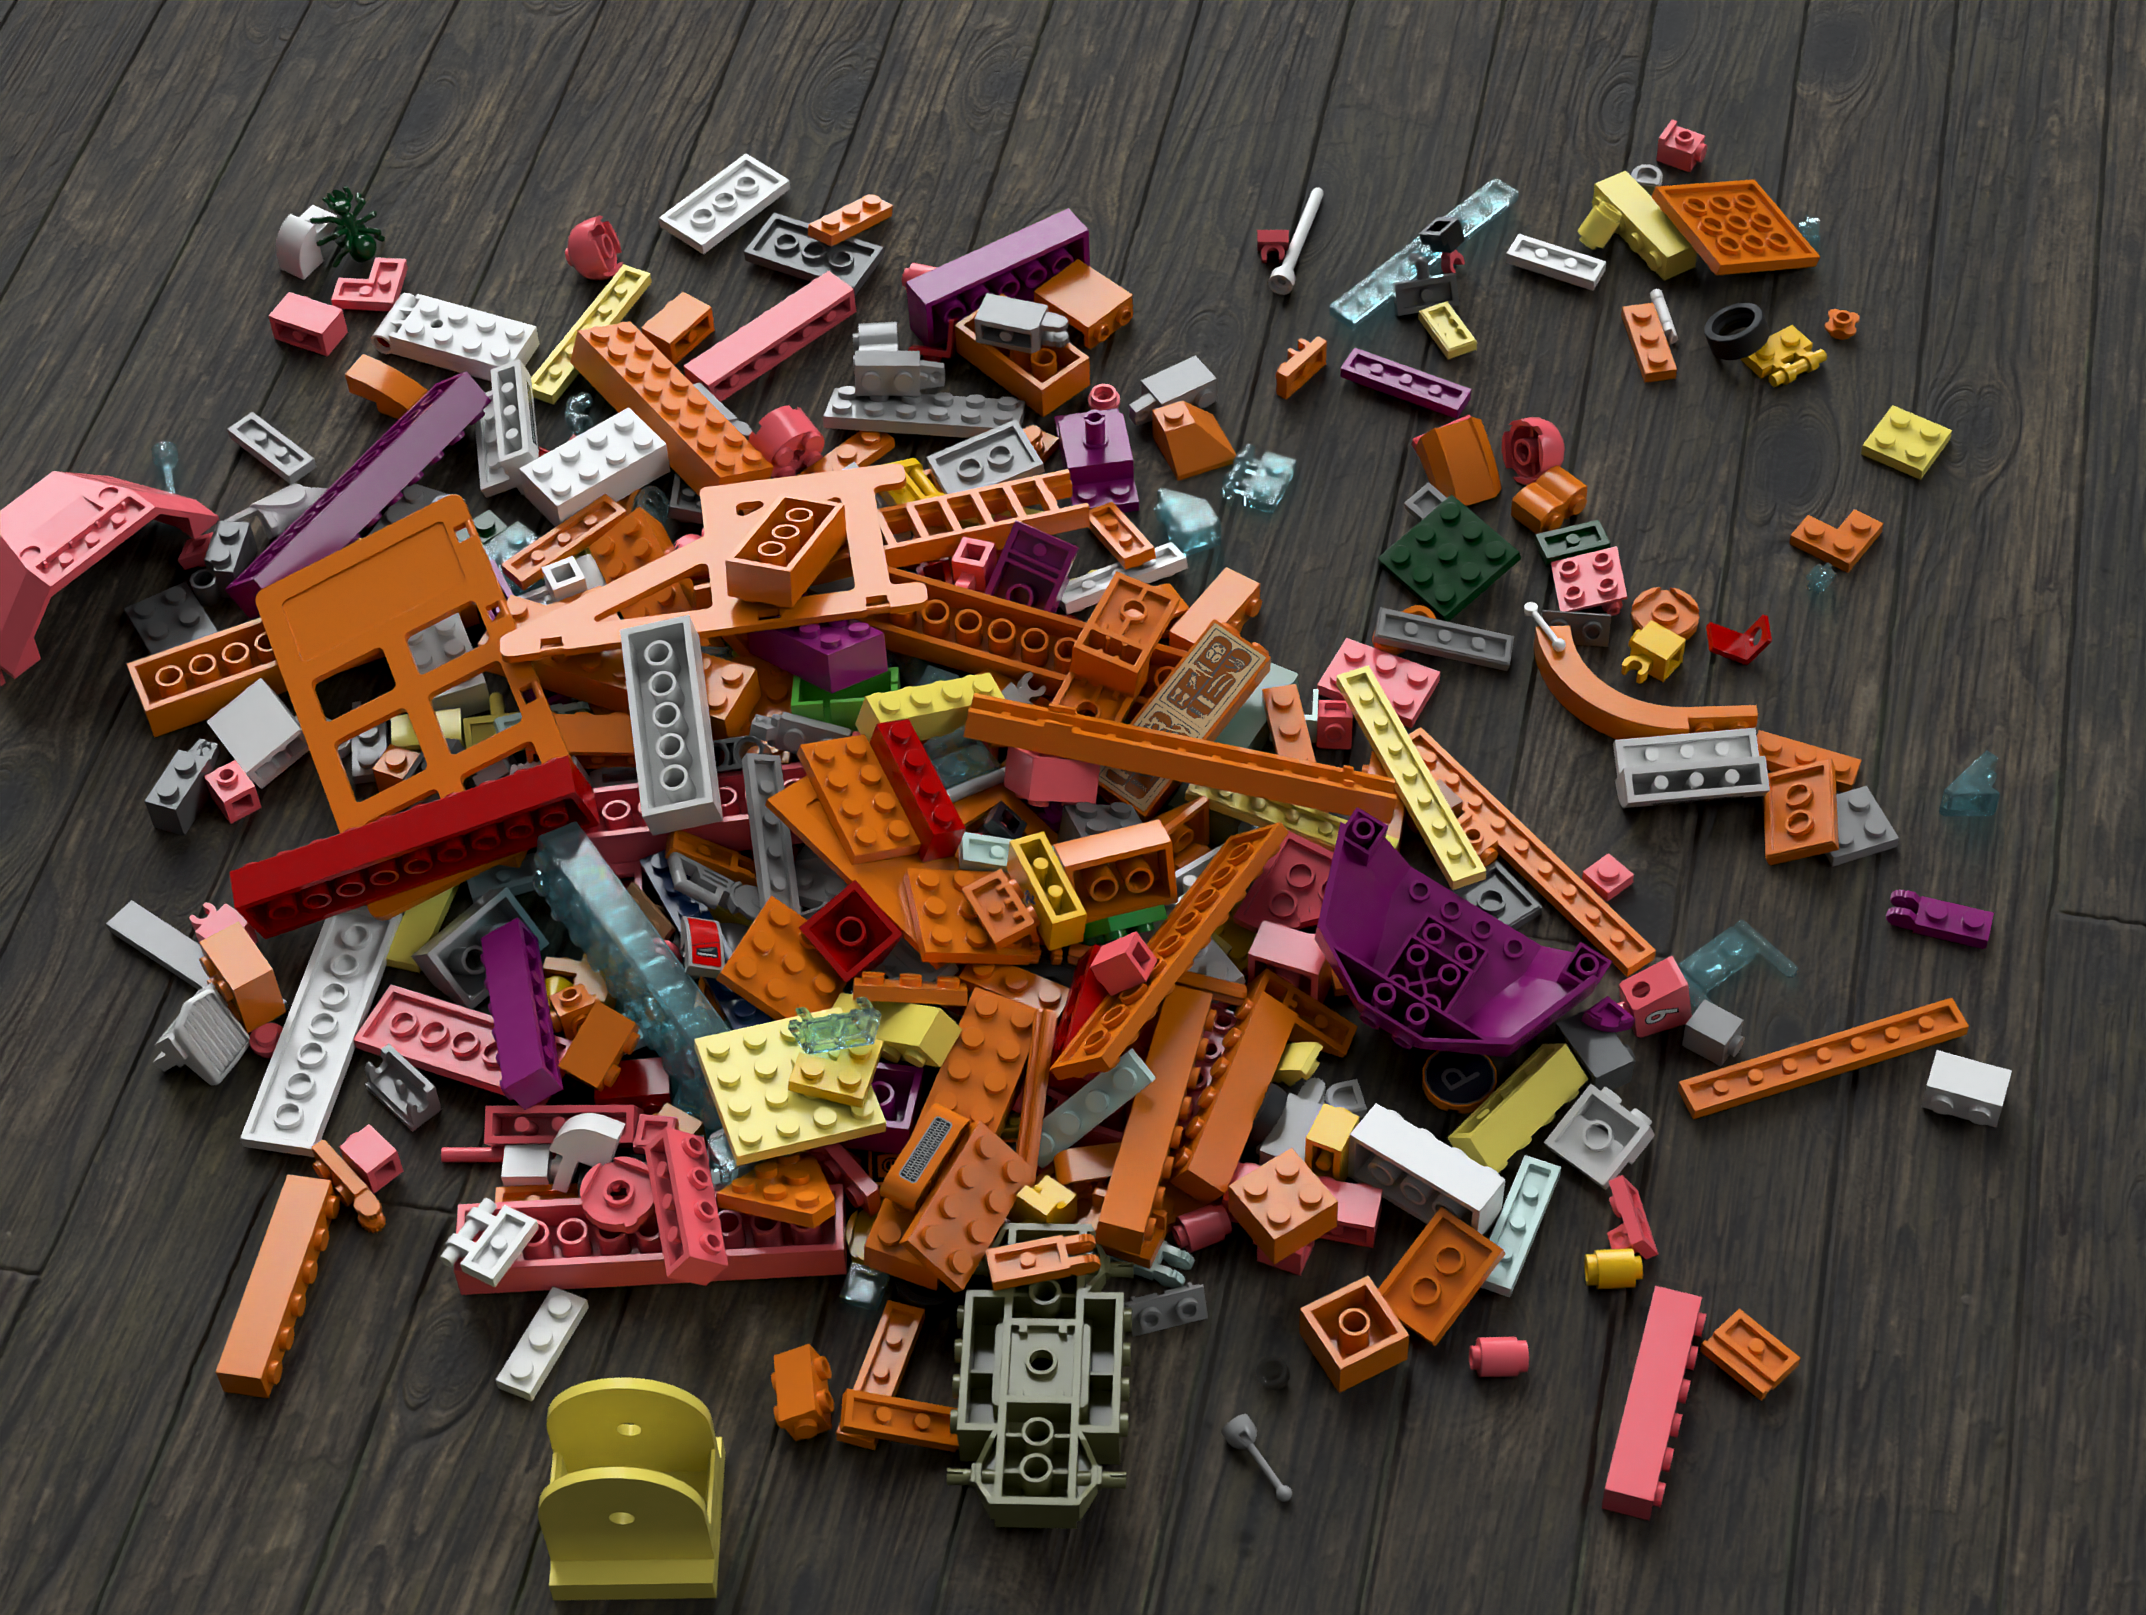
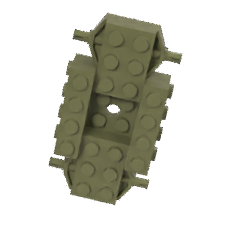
M1005 1223L992 1248L1058 1235L1066 1237L1087 1233L1095 1238L1096 1232L1091 1224ZM1096 1244L1095 1248L1090 1252L1079 1255L1067 1254L1068 1258L1080 1255L1085 1256L1087 1254L1099 1256L1101 1266L1095 1273H1087L1082 1276L1071 1274L1069 1277L996 1291L966 1290L965 1305H958L957 1329H963V1339L955 1340V1363H961L960 1374H953L952 1396L959 1399L958 1410L951 1409L950 1434H957L960 1461L976 1463H972L971 1469L947 1468V1486L971 1485L972 1488H975L990 1519H995V1527L1077 1529V1521H1081L1097 1496L1098 1490H1102V1488L1126 1489L1127 1471L1102 1472V1466H1098V1464L1120 1465L1121 1437H1128L1129 1416L1128 1413H1122V1402H1129L1130 1378L1123 1377L1124 1367H1130L1131 1343L1125 1342V1332H1132V1308L1124 1307V1292L1100 1291L1106 1284V1279H1110V1277L1133 1278L1134 1262H1110V1256H1106L1102 1245ZM985 1254V1259L980 1261L973 1275L988 1277L992 1286ZM1039 1358H1045L1052 1362V1366L1044 1371L1035 1370L1031 1367V1364Z

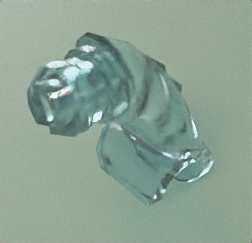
M581 392L578 396H570L566 403L564 417L570 431L576 436L593 428L591 417L583 414L585 409L592 405V397L586 392Z

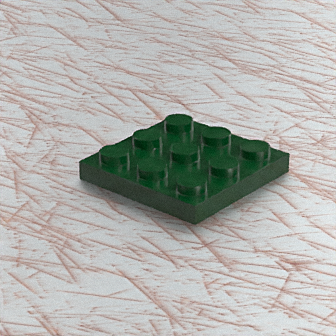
M1451 494L1377 559L1383 569L1443 621L1449 622L1520 561L1521 556L1516 548Z

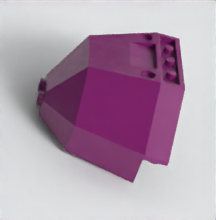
M1357 807L1346 824L1340 823L1314 939L1355 1008L1361 1013L1359 1016L1360 1020L1373 1029L1381 1027L1392 1034V1039L1403 1048L1411 1049L1413 1046L1420 1049L1508 1057L1590 996L1611 965V960L1579 942L1574 952L1541 946L1414 869L1386 839L1388 825Z

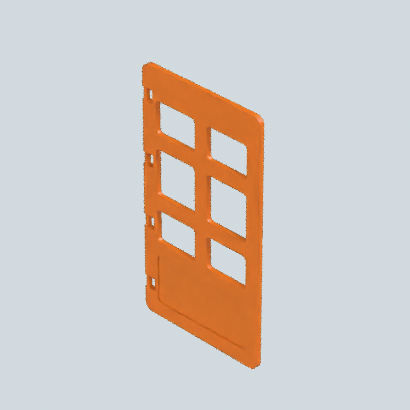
M457 494L448 495L263 588L256 596L255 603L340 833L352 827H361L375 822L383 816H391L433 794H439L442 799L450 793L465 791L463 783L467 777L526 748L528 745L535 747L541 764L555 757L568 755L571 758L532 662L507 663L502 660L500 639L502 636L518 628L506 603L507 601L481 538L475 528L467 504ZM466 527L470 538L460 542L456 532ZM477 605L488 631L489 640L485 644L425 674H420L408 645L409 638L470 606ZM499 606L503 617L492 622L488 611ZM379 652H384L396 682L395 688L332 721H327L315 691L316 685ZM497 665H501L521 712V721L457 754H451L432 706L433 698ZM532 688L537 699L526 704L522 693ZM401 713H408L427 762V767L422 772L362 802H357L338 753V747L340 744ZM522 852L367 904V908L376 920H389Z

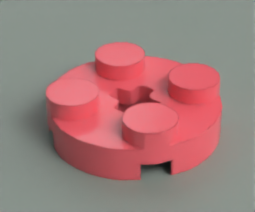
M620 1156L613 1158L614 1162L606 1163L601 1166L600 1162L593 1166L583 1178L580 1186V1196L584 1214L595 1226L606 1231H622L623 1233L631 1234L638 1231L641 1225L652 1216L655 1206L648 1166L635 1158ZM621 1188H626L627 1197L622 1200H614L613 1196L610 1195L612 1191L619 1192Z

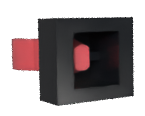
M1437 217L1419 233L1423 245H1429L1432 252H1442L1441 269L1444 273H1455L1453 264H1465L1463 255L1456 250L1465 241L1459 218Z
M1001 800L991 809L983 825L985 830L982 833L977 832L974 834L1014 840L1021 838L1027 823Z

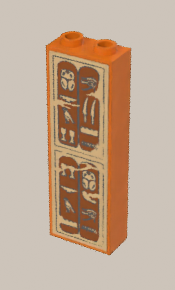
M1213 619L1129 725L1214 742L1269 673L1271 657L1268 651L1262 645L1256 642L1251 644L1242 638L1239 631L1231 624H1222ZM1100 765L1097 796L1110 805L1114 802L1132 805L1142 823H1145L1154 818L1181 784V781Z

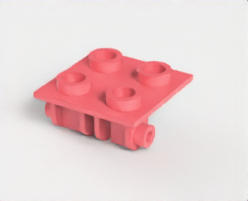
M1617 546L1551 562L1560 611L1575 612L1602 605V609L1607 614H1611V616L1620 613V609L1623 606L1622 600L1628 599Z

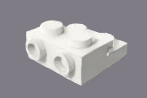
M1590 1084L1544 1141V1144L1606 1190L1610 1186L1609 1181L1616 1178L1627 1163L1633 1164L1655 1134L1650 1126L1652 1121L1636 1108L1631 1112L1620 1105L1622 1099L1607 1087L1600 1091Z

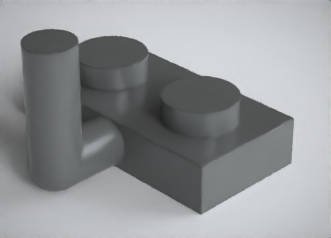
M1416 252L1409 255L1408 261L1416 267L1417 279L1392 283L1394 308L1397 316L1419 313L1420 310L1446 301L1451 307L1460 305L1456 274L1452 272L1430 276L1427 258Z

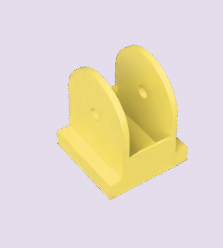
M641 1378L597 1379L575 1385L560 1393L553 1399L548 1408L546 1426L553 1450L550 1484L541 1493L538 1508V1519L551 1559L549 1588L553 1600L716 1598L725 1448L723 1438L715 1436L712 1417L708 1408L697 1397L681 1388Z

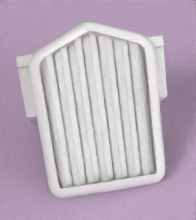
M210 983L198 990L192 998L183 1004L180 1014L155 1044L161 1050V1053L153 1063L164 1072L175 1065L182 1067L186 1064L208 1084L214 1086L222 1082L250 1045V1036L229 1010L227 1002L217 991L215 985Z

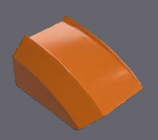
M1470 417L1457 423L1433 428L1419 438L1416 451L1428 480L1445 497L1448 498L1452 494L1462 504L1468 506L1495 498L1502 490L1496 461L1481 419Z

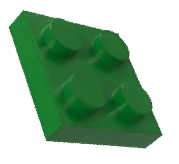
M1163 904L1086 923L1082 944L1093 946L1104 943V939L1105 942L1117 940L1131 934L1132 931H1137L1140 934L1155 930L1154 922L1168 919L1165 906Z

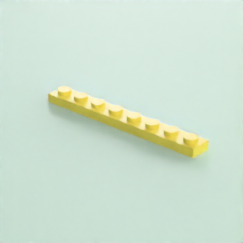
M1369 665L1337 675V687L1389 778L1395 779L1394 788L1451 889L1455 890L1485 880L1486 869Z

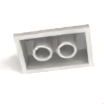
M508 887L490 889L411 957L436 988L460 1006L474 1009L489 996L484 983V979L487 978L486 969L481 961V954H483L481 937L518 917L538 938L540 951L549 942Z

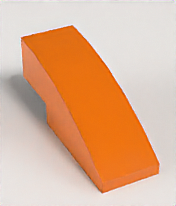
M362 354L345 374L350 393L376 402L378 412L396 419H400L428 392L426 388L402 372L365 354Z

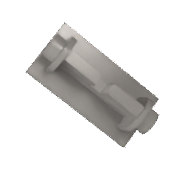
M1188 1282L1185 1286L1165 1290L1162 1295L1153 1293L1137 1298L1132 1296L1130 1301L1124 1302L1125 1308H1132L1133 1337L1208 1318L1203 1284L1192 1285L1191 1282Z

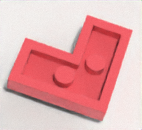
M375 258L369 279L338 278L331 299L332 305L340 309L390 311L402 290L408 270L406 259Z

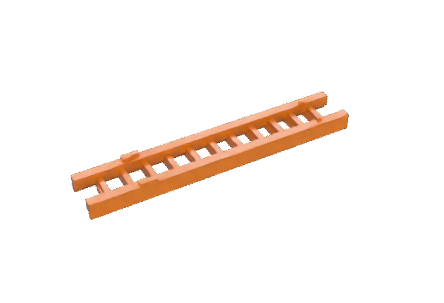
M1066 469L879 508L877 511L887 566L899 568L954 556L963 537L995 543L997 550H1003L1015 520L1050 535L1090 527L1088 503L1064 508L1057 506L1056 500L1073 497L1070 472ZM1041 504L1044 512L1026 515L1023 507ZM1009 511L1012 519L994 522L990 514L996 515ZM976 517L980 523L979 526L962 529L958 521ZM944 524L948 531L929 536L926 528ZM912 531L916 538L897 543L893 535ZM846 535V541L843 543V545H846V544L848 545L847 535ZM850 553L833 556L810 586L852 577ZM701 570L686 578L709 574V572ZM710 583L693 586V600L696 609L710 608L713 605Z
M974 693L971 708L968 710L963 735L965 738L1351 816L1358 807L1383 823L1391 824L1396 803V795L1393 794L1395 779L1354 771V767L1344 765L1343 768L1085 716L1076 714V708L1050 703L1049 708Z

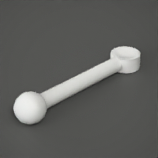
M1534 602L1526 603L1524 605V613L1535 619L1553 642L1552 647L1555 651H1563L1566 647L1565 641L1557 638L1538 613V605Z

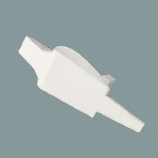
M294 483L251 504L247 509L224 521L241 522L253 516H258L269 539L279 537L328 488L304 487Z

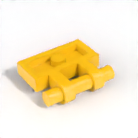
M1790 325L1771 335L1759 351L1742 358L1741 361L1760 378L1772 374L1769 376V382L1773 387H1776L1782 383L1787 385L1795 381L1797 375L1803 372L1810 373L1819 368L1820 363L1827 360V354L1823 349H1819L1814 353L1811 352L1813 343L1793 325Z

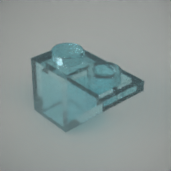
M1166 488L1157 490L1158 504L1154 505L1156 518L1160 524H1165L1170 542L1178 546L1185 557L1221 545V522L1208 500Z

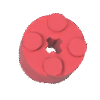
M789 405L771 411L758 422L761 428L756 435L752 431L748 439L752 446L774 466L772 478L796 476V473L810 467L823 457L821 453L825 443L824 437L799 407L792 409Z

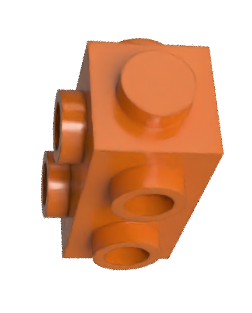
M810 1344L774 1355L775 1372L771 1374V1381L777 1394L774 1416L778 1426L781 1429L785 1428L795 1441L809 1439L819 1433L832 1429L831 1412L834 1411V1401L828 1389L831 1368L826 1357H820Z

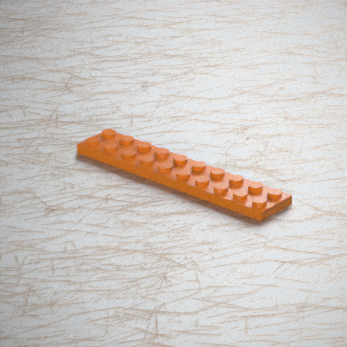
M1281 822L1236 834L1227 839L1169 914L1168 919H1165L1146 944L1157 959L1147 981L1112 996L1109 993L1050 1068L1058 1080L1071 1077L1079 1079L1097 1071L1105 1073L1117 1066L1120 1062L1119 1056L1125 1048L1139 1037L1138 1031L1145 1022L1155 1016L1158 1011L1156 1007L1174 991L1176 988L1175 982L1181 974L1193 966V959L1197 953L1211 942L1212 938L1210 936L1216 928L1228 920V913L1232 907L1246 896L1247 892L1245 890L1251 882L1262 875L1264 865L1280 851L1281 847L1279 845L1289 834Z

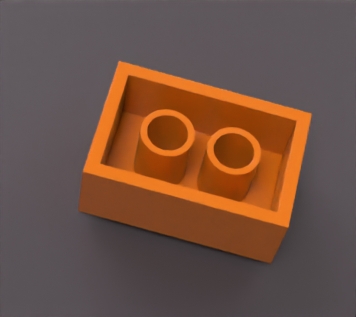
M1159 819L1053 844L1054 852L1087 913L1086 923L1163 904L1166 906L1178 903L1172 841Z

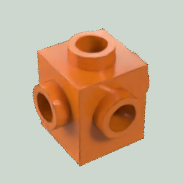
M583 982L548 996L552 1008L550 1014L554 1033L560 1032L563 1038L573 1041L596 1001L600 1002L596 993L592 995L588 993Z

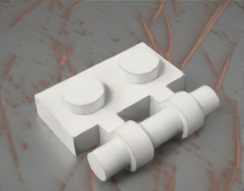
M484 1198L478 1207H473L466 1215L465 1219L467 1222L458 1234L453 1233L445 1243L447 1248L440 1256V1260L445 1265L452 1267L459 1257H465L460 1263L464 1273L496 1287L539 1227L536 1219L507 1205H504L496 1216L492 1215L497 1206L492 1200ZM479 1231H484L476 1243L472 1241Z

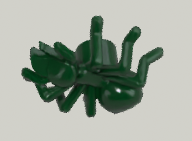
M347 186L343 187L345 193L335 189L332 191L334 198L330 193H327V198L322 199L327 208L338 214L340 219L333 216L310 218V223L338 224L333 234L316 242V245L320 247L334 240L338 246L344 248L337 254L332 264L334 268L339 266L342 258L349 252L353 260L358 263L371 260L377 251V243L374 238L381 242L385 241V237L381 235L382 231L380 229L365 227L363 224L375 218L377 215L376 211L373 210L368 215L356 220V217L366 203L361 193H356L355 202L358 204L353 212L349 213L353 195Z

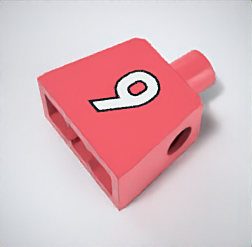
M1673 956L1621 981L1619 984L1621 1002L1617 1004L1636 1018L1631 1027L1636 1037L1642 1038L1684 1025L1692 1016L1688 983Z

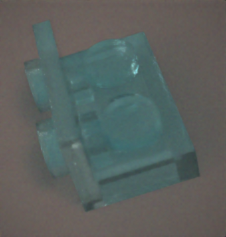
M965 725L942 737H932L923 746L946 790L998 770L1001 766L982 741L963 737Z

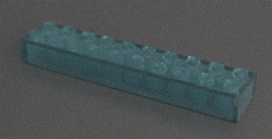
M575 821L538 836L537 853L534 854L536 870L533 877V885L539 896H544L549 902L556 920L562 921L567 927L573 944L576 947L580 946L585 952L591 969L594 972H599L603 977L609 994L613 998L617 997L623 1005L626 1017L638 1024L648 1048L655 1050L659 1057H662L664 1070L669 1076H674L680 1084L686 1101L688 1103L693 1102L700 1112L704 1126L708 1130H713L714 1133L722 1129L723 1126L694 1049V1039L728 1032L730 1029L691 976L685 974V968L579 824Z

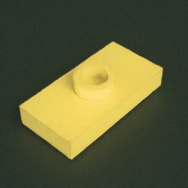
M1447 301L1419 311V321L1447 359L1477 349L1476 339Z

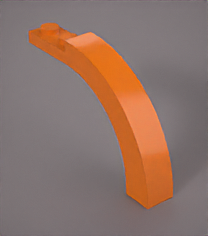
M1540 626L1535 628L1533 650L1538 669L1548 689L1571 714L1598 732L1620 740L1746 728L1756 729L1758 720L1757 705L1670 707L1643 702L1622 694L1600 680L1582 661L1574 645L1570 626H1549L1557 638L1565 641L1566 647L1561 652L1553 649V642Z

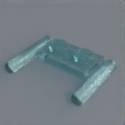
M1743 919L1678 964L1688 983L1690 1002L1696 1008L1700 1006L1704 999L1713 1003L1704 994L1753 960L1757 953H1760L1788 978H1793L1797 975L1798 967Z

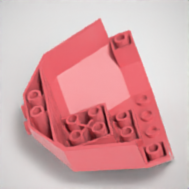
M59 471L51 472L0 510V687L6 683L2 670L16 679L41 659L34 636L51 597L151 520L178 527L195 540L216 524L219 517L195 499L110 476Z

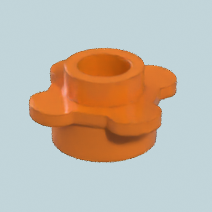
M1831 309L1828 312L1829 322L1825 323L1824 328L1830 336L1835 339L1844 340L1856 334L1855 324L1860 319L1857 313L1838 309Z

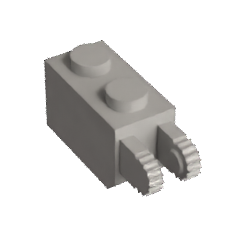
M986 293L974 319L977 343L1030 354L1039 351L1042 345L1061 348L1069 343L1068 332L1066 333V329L1069 326L1067 318L1048 312V305Z
M1310 1077L1309 1080L1304 1082V1086L1301 1087L1298 1095L1289 1093L1285 1108L1277 1124L1263 1142L1256 1147L1255 1153L1259 1155V1166H1262L1290 1148H1293L1305 1162L1306 1136L1325 1103V1096L1323 1095H1325L1326 1086L1323 1080Z

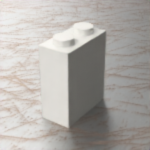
M262 678L247 687L244 692L207 721L246 775L261 789L309 751L299 722Z

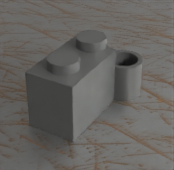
M217 520L204 558L207 569L198 570L190 577L193 593L201 606L215 605L222 597L231 598L224 589L254 561L258 549L249 522Z

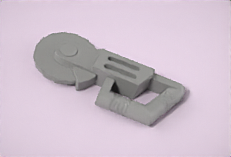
M673 852L669 855L667 862L675 890L714 910L719 905L729 909L732 914L741 913L750 921L755 920L761 911L758 887L751 885L742 886L740 881L734 882L678 852Z

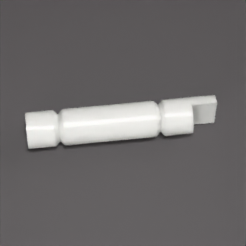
M1655 289L1651 291L1650 297L1656 308L1665 337L1668 338L1669 344L1677 342L1678 336L1663 293L1660 289Z

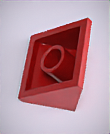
M856 880L851 882L799 927L802 933L847 984L854 981V977H861L862 972L872 971L882 964L904 936Z

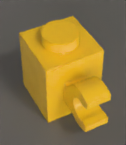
M1651 620L1642 630H1636L1630 638L1628 644L1631 648L1630 656L1624 659L1621 674L1625 676L1628 671L1635 669L1638 670L1636 678L1638 684L1643 683L1647 679L1648 674L1664 682L1683 662L1686 639Z

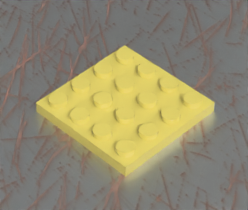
M841 1007L694 1039L695 1052L737 1166L886 1132V1120L872 1085L868 1091L863 1108L788 1091V1081L799 1052L837 1060L846 1033H851Z

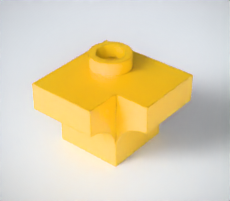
M1046 1175L1034 1187L1024 1186L1016 1195L1017 1200L1006 1218L1013 1223L1071 1224L1078 1216L1077 1195Z

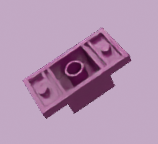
M1114 408L1054 416L1064 470H1069L1072 482L1073 497H1070L1071 506L1088 503L1089 510L1113 502L1122 513L1139 511V499L1134 481L1133 456L1123 413H1119V409Z
M1015 520L984 594L1055 614L1070 578L1067 576L1079 551V547Z

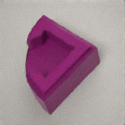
M1606 996L1585 1011L1581 1021L1600 1031L1622 1032L1630 1029L1636 1018L1609 996Z

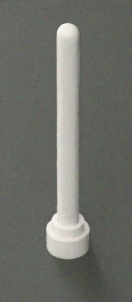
M1314 188L1312 190L1283 263L1275 268L1270 275L1268 285L1277 294L1285 295L1292 291L1296 281L1293 269L1322 200L1323 190L1321 188Z

